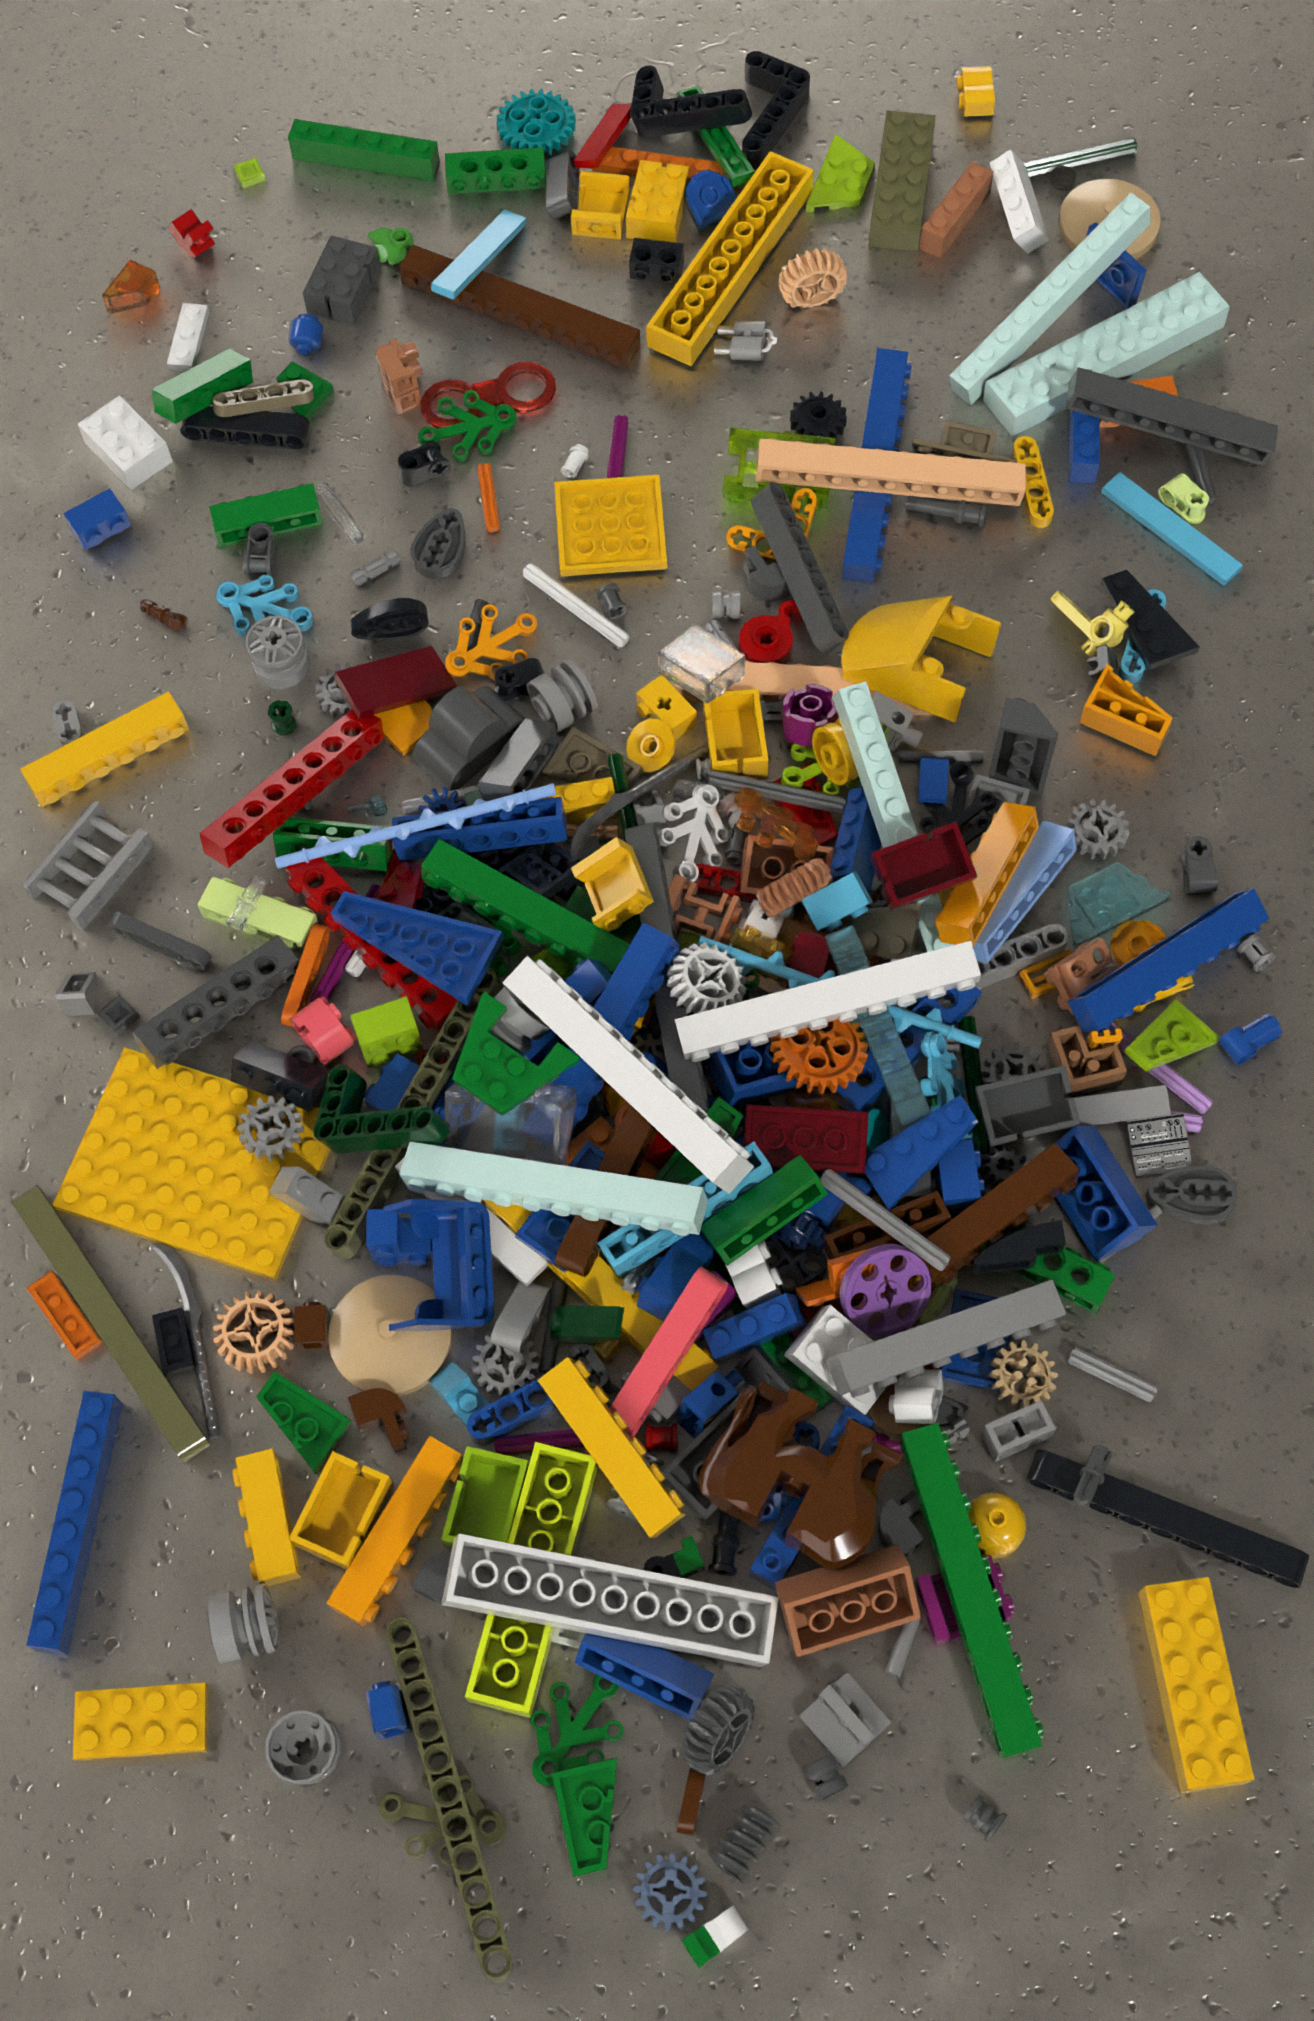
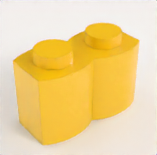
M991 66L962 67L961 75L956 77V89L961 91L958 94V108L963 109L964 117L994 115L995 94Z

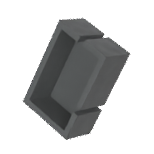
M330 236L303 291L307 313L329 319L330 311L327 298H329L333 320L355 325L371 291V285H374L381 270L378 247Z
M1065 1065L977 1086L974 1089L989 1147L1018 1140L1017 1134H1020L1021 1139L1080 1125L1074 1098L1067 1100L1064 1098V1095L1072 1092Z

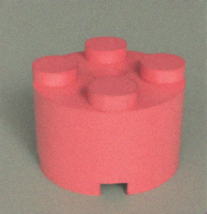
M324 996L315 999L289 1018L293 1022L292 1026L306 1046L313 1051H317L318 1054L315 1057L324 1066L358 1040L348 1025L345 1026L340 1020L342 1015L333 1003L330 1004Z

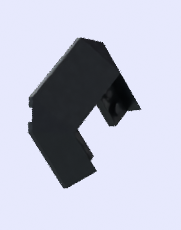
M554 842L466 853L547 899L556 894L568 902L579 883V879L574 877L571 868L581 861L579 859L574 861L570 853ZM426 883L423 884L422 898L416 901V908L418 910L496 930L493 925L484 920L483 916L473 909V906L464 901L460 903L453 900L446 891L440 888L435 889Z

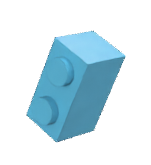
M857 871L801 900L817 931L825 928L827 932L843 925L840 920L843 917L851 914L854 919L869 911L866 905L873 902Z

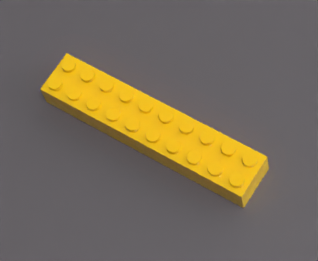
M770 151L647 324L646 339L648 348L689 366L694 364L718 329V325L723 322L810 196L813 189L814 169Z

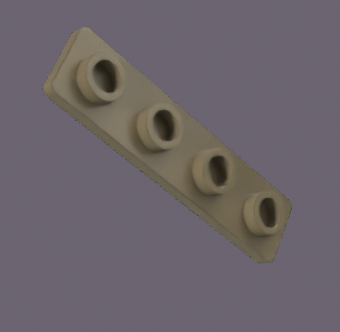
M945 420L940 443L913 438L912 441L913 448H916V452L919 454H932V452L948 457L960 456L969 459H988L990 461H1012L1017 463L1016 459L992 455L997 431Z

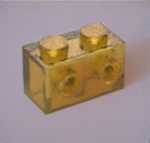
M748 924L745 928L741 926L736 928L728 946L731 944L736 949L764 959H768L775 952L780 951L783 954L784 965H787L792 955L787 950L789 945L776 938H773L770 942L760 937L762 931ZM753 968L756 971L768 976L769 978L775 981L780 978L779 976L773 975L771 973L762 971L757 968Z

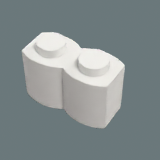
M764 1240L728 1266L726 1265L739 1298L747 1310L781 1295L779 1285L783 1284V1281L776 1267L770 1268L767 1259L771 1257V1254Z
M924 1369V1373L908 1379L905 1373L901 1374L900 1377H896L898 1382L894 1386L895 1395H890L889 1412L895 1415V1423L934 1424L936 1422L938 1406L941 1404L943 1396L941 1369Z

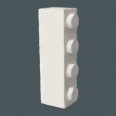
M1010 149L991 161L990 167L994 171L993 176L1013 239L1028 254L1050 240L1026 166Z

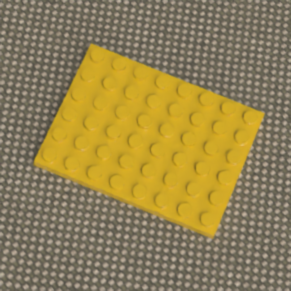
M124 1047L52 1206L56 1210L276 1281L303 1215L270 1195L269 1191L282 1167H301L319 1179L330 1152L328 1147L314 1137V1127L320 1108L313 1107L308 1112L296 1107L297 1111L295 1113L300 1112L303 1119L300 1123L304 1127V1132L297 1133L300 1135L302 1142H293L292 1145L295 1150L293 1153L285 1150L284 1159L275 1154L271 1162H269L264 1154L258 1160L255 1156V1151L248 1154L245 1149L246 1144H241L239 1136L242 1134L239 1133L237 1125L244 1124L240 1118L241 1114L248 1115L250 1113L247 1105L250 1104L253 1107H257L258 1098H261L263 1103H267L269 1096L230 1080L173 1062L156 1069L144 1053ZM285 1116L284 1124L290 1128V1120ZM252 1129V1138L257 1141L256 1136L258 1133Z

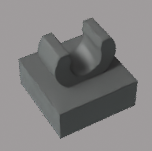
M1107 644L1097 647V656L1088 658L1087 663L1091 667L1097 665L1098 667L1095 670L1089 671L1088 675L1093 680H1098L1108 663L1114 668L1113 672L1119 676L1118 660L1114 652Z

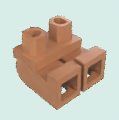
M396 338L390 340L389 344L382 345L377 349L376 357L379 362L378 367L383 389L399 415L422 405L416 377L423 375L417 360L419 352L414 342L409 341L400 345Z
M1103 938L1082 943L1076 948L1074 953L1064 957L1044 973L1048 984L1056 985L1060 992L1057 1002L1061 1010H1069L1071 1016L1074 1014L1067 1001L1118 969L1116 964L1107 966L1114 960ZM1094 949L1100 951L1102 960L1096 961L1093 955Z

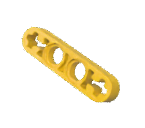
M1021 436L1014 442L1012 455L1013 459L1017 460V463L1026 464V467H1033L1037 470V473L1034 475L1026 474V491L1023 499L1030 523L1037 528H1044L1052 522L1054 507L1038 445L1032 437ZM1021 447H1025L1029 451L1028 458H1025L1024 449ZM1037 488L1043 494L1035 497L1029 493V490ZM1041 505V512L1043 515H1045V517H1041V515L1037 513L1038 506Z

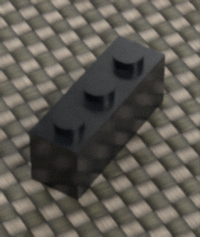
M249 1040L232 1059L230 1081L267 1096H273V1098L278 1100L283 1097L288 1104L293 1103L296 1107L310 1112L323 1097L329 1070Z

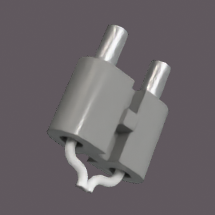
M736 320L734 326L718 325V335L734 336H732L731 346L714 345V355H730L731 360L762 361L764 352L769 351L772 345L777 344V337H774L773 332L768 329L767 321ZM769 333V337L772 341L765 348L764 345H766L767 335Z

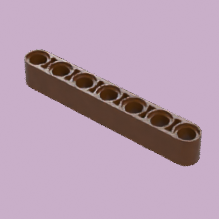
M630 1104L597 1171L637 1176L658 1130ZM575 1215L558 1249L555 1266L586 1277L601 1250L597 1243L608 1236L613 1223L610 1220L604 1219L590 1221L580 1215Z

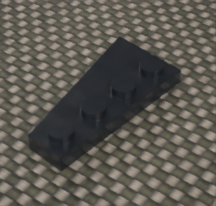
M1128 570L1102 578L1101 586L1113 608L1115 609L1122 600L1130 606V609L1132 608L1135 611L1126 621L1129 625L1126 631L1148 670L1198 653L1200 646Z

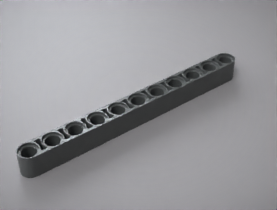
M650 822L625 829L626 843L634 849L654 900L652 904L639 913L641 925L644 922L678 942L663 857L655 824ZM667 969L662 986L658 991H654V998L669 1080L676 1084L702 1110H709L701 1061L692 1062V1059L685 1060L675 1019L692 1015V1012L686 1014V1007L683 1005L677 1006L678 998L670 997L672 988L666 986L669 979Z

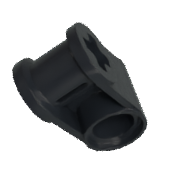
M428 442L421 447L402 453L398 457L400 481L406 486L413 487L447 473L450 469V462L442 456L440 445L437 442Z
M529 658L516 664L500 667L495 672V692L506 702L528 696L527 683L544 673L540 661L537 658Z

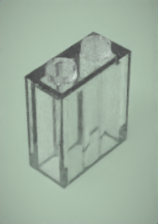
M695 624L658 652V673L708 704L716 697H720L734 683L742 680L745 675V655Z

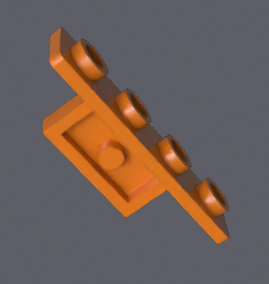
M869 1249L827 1260L829 1279L796 1288V1295L806 1306H820L826 1301L840 1298L841 1283L847 1269L857 1257ZM903 1257L891 1260L890 1268H898L903 1262ZM874 1264L866 1265L861 1273L863 1278L873 1274Z

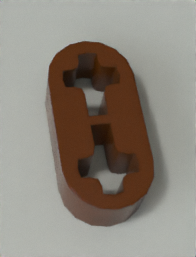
M692 1768L689 1769L677 1826V1833L690 1836L694 1834L706 1776Z

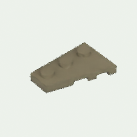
M572 727L542 772L544 776L573 782L611 777L608 756L618 752ZM623 756L629 788L631 789L642 773L643 768L641 765Z

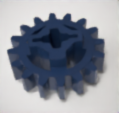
M805 1212L773 1233L777 1239L796 1251L799 1249H818L823 1251L825 1247L824 1236L828 1234L822 1232L824 1229L819 1227V1222Z

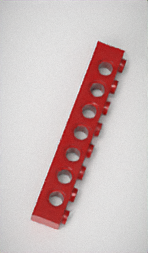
M352 708L202 830L199 834L204 853L227 868L241 860L246 853L261 843L276 828L282 826L288 818L301 810L306 803L317 794H320L329 784L341 777L347 769L360 761L365 754L381 743L384 739L381 718L371 715L359 719Z
M322 857L309 860V863L301 862L287 866L285 869L289 879L286 882L296 894L301 892L306 897L305 902L314 913L319 911L325 917L323 920L333 932L338 930L344 936L342 940L351 951L356 949L362 955L361 959L370 970L376 969L381 974L380 979L388 989L395 988L401 994L399 998L407 996L410 1008L413 1007L419 1013L418 1018L428 1029L433 1027L439 1033L457 999L400 962L385 963L387 959L392 957L373 945L367 944V941L333 920L331 911L334 906L329 904L333 901H338L343 891L359 894ZM315 882H322L318 887H311ZM408 977L417 978V980L413 983L404 982V980ZM428 996L436 997V1000L431 1003L423 1002Z

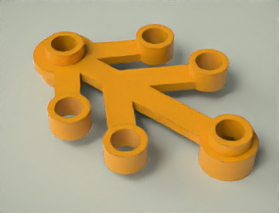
M492 604L485 605L481 611L482 623L477 646L468 652L469 635H472L474 632L475 622L468 617L461 619L458 625L460 634L455 651L450 652L446 657V670L454 677H464L471 672L488 676L491 680L495 681L492 669H499L503 665L496 662L488 666L475 662V660L483 656L516 664L519 663L514 658L516 655H521L524 660L528 659L527 653L522 649L511 652L497 647L518 635L523 637L531 636L537 628L535 616L530 613H522L517 617L515 624L490 638L492 624L497 618L498 610ZM491 610L494 616L487 617L484 612ZM528 619L531 622V626L523 625L522 620ZM468 623L471 629L464 630L462 624ZM461 659L464 665L457 666L454 660Z

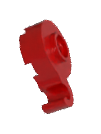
M794 600L783 602L779 607L778 616H757L743 625L739 633V652L742 655V660L753 663L776 662L787 664L792 657L793 645L790 617L795 618L797 622H802L803 620Z

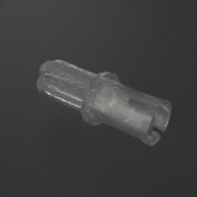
M256 875L251 877L242 895L237 896L235 908L226 921V924L232 929L242 932L251 913L257 910L256 903L267 885L263 878Z

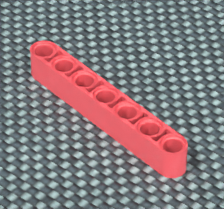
M704 1267L698 1268L610 1406V1410L613 1413L618 1411L627 1422L628 1427L625 1430L631 1439L637 1434L727 1290L728 1283ZM585 1448L584 1451H585L587 1454L590 1455V1453L588 1452V1450Z

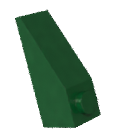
M580 1305L556 1307L551 1313L548 1327L551 1330L550 1338L575 1344H594L620 1339L624 1307Z

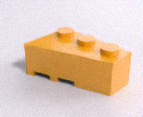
M1107 663L1084 705L1079 723L1153 756H1157L1168 734L1173 718L1147 696L1144 698L1133 689L1132 683L1128 680H1122L1113 672L1114 668Z

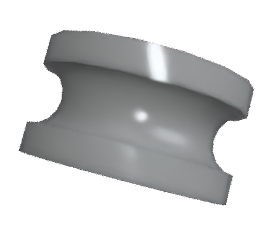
M698 758L696 759L697 783H701L703 780L708 781L711 771L710 758H706L705 761H700Z

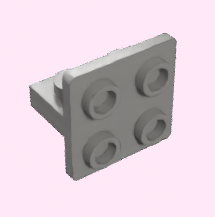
M845 1673L832 1686L829 1684L819 1694V1697L800 1714V1719L828 1752L834 1755L841 1767H845L891 1724L887 1716L849 1673Z

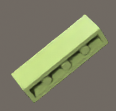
M212 876L197 904L203 918L265 941H269L278 935L290 950L300 954L303 953L313 924H319L316 914L311 909L304 906L298 908L289 905L286 900L280 897L270 898L252 887L248 889L240 887L236 882L228 878L221 880Z

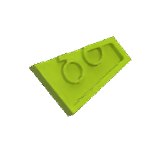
M1175 999L1125 1049L1124 1053L1147 1072L1216 1044L1221 1037Z

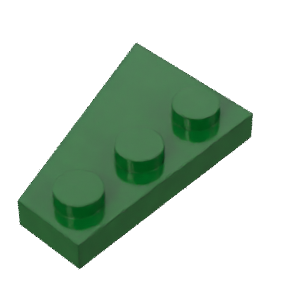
M275 1371L256 1396L317 1475L351 1425V1419Z
M617 1757L552 1772L573 1877L607 1869Z

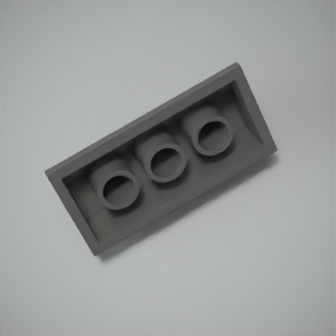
M1006 697L989 778L1028 788L1031 793L1042 795L1058 733L1035 703L1027 702L1021 698L1012 699Z
M739 1396L662 1471L666 1477L662 1482L670 1490L674 1489L680 1495L685 1505L705 1520L718 1507L710 1503V1499L701 1494L698 1484L700 1471L712 1447L731 1425Z

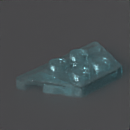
M1118 862L1069 886L1067 895L1074 948L1169 901L1170 893L1166 890L1161 892L1148 884L1149 880L1140 875L1133 874L1127 867Z

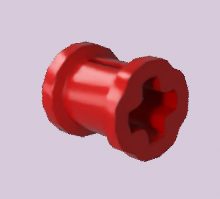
M672 1423L671 1427H652L651 1424H646L647 1452L651 1453L653 1449H672L673 1452H678L677 1423Z

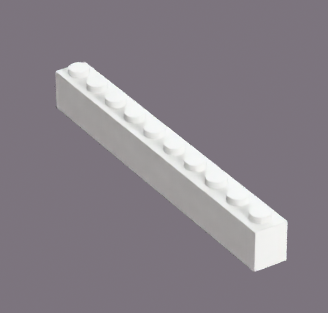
M968 941L675 1019L685 1060L692 1059V1062H698L708 1059L710 1053L721 1051L722 1054L732 1053L739 1050L740 1045L751 1043V1046L762 1045L769 1042L768 1038L780 1035L781 1038H789L797 1035L800 1029L810 1027L811 1031L827 1027V1022L838 1019L840 1023L849 1022L858 1018L857 1014L868 1011L869 1015L879 1014L886 1011L887 1006L898 1004L899 1007L909 1006L916 1003V999L928 996V999L939 998L946 995V991L957 988L958 991L969 990L976 986L975 983L979 982L981 973L972 943Z

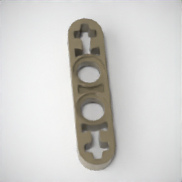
M294 380L221 392L212 398L213 410L217 416L231 417L307 404L314 399L313 384L308 380Z

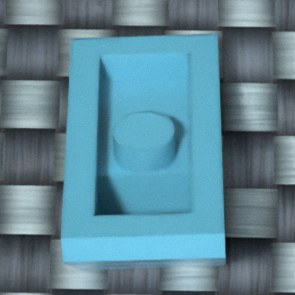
M453 1361L428 1381L466 1427L467 1420L474 1412L489 1405V1402L471 1383L469 1376Z

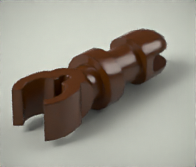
M148 599L141 601L140 604L142 606L140 610L143 613L155 616L157 621L165 622L172 630L179 631L180 625L184 628L187 627L188 618L185 615L170 612L167 607H159L157 603Z

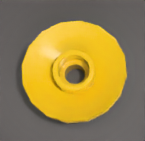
M649 718L641 721L632 729L628 737L626 747L628 758L641 765L643 773H654L662 770L670 762L674 754L676 741L673 730L660 719Z

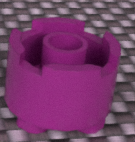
M806 684L805 689L795 691L793 688L785 695L782 729L787 742L813 749L812 737L814 731L827 723H834L838 719L831 689L822 685Z

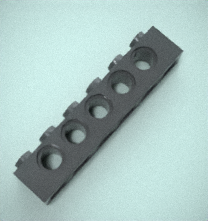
M277 935L135 1029L133 1034L137 1046L156 1069L162 1065L172 1063L180 1053L188 1048L196 1047L208 1034L221 1030L235 1016L245 1014L253 1004L270 997L274 990L284 983H291L299 964L298 958ZM264 970H273L268 974L262 973ZM243 985L249 986L247 989L244 990L238 989L240 986ZM219 1001H224V1002H225V1003H224L223 1005H221V1006H215V1005H214L216 1002H219ZM195 1017H200V1018H201V1019H200L199 1021H197V1022H190V1020H191L192 1018H195ZM168 1034H177L173 1038H165Z

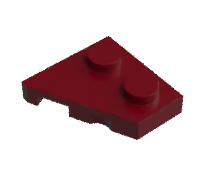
M402 861L373 899L418 910L416 908V901L422 898V886L425 883L421 878V864Z

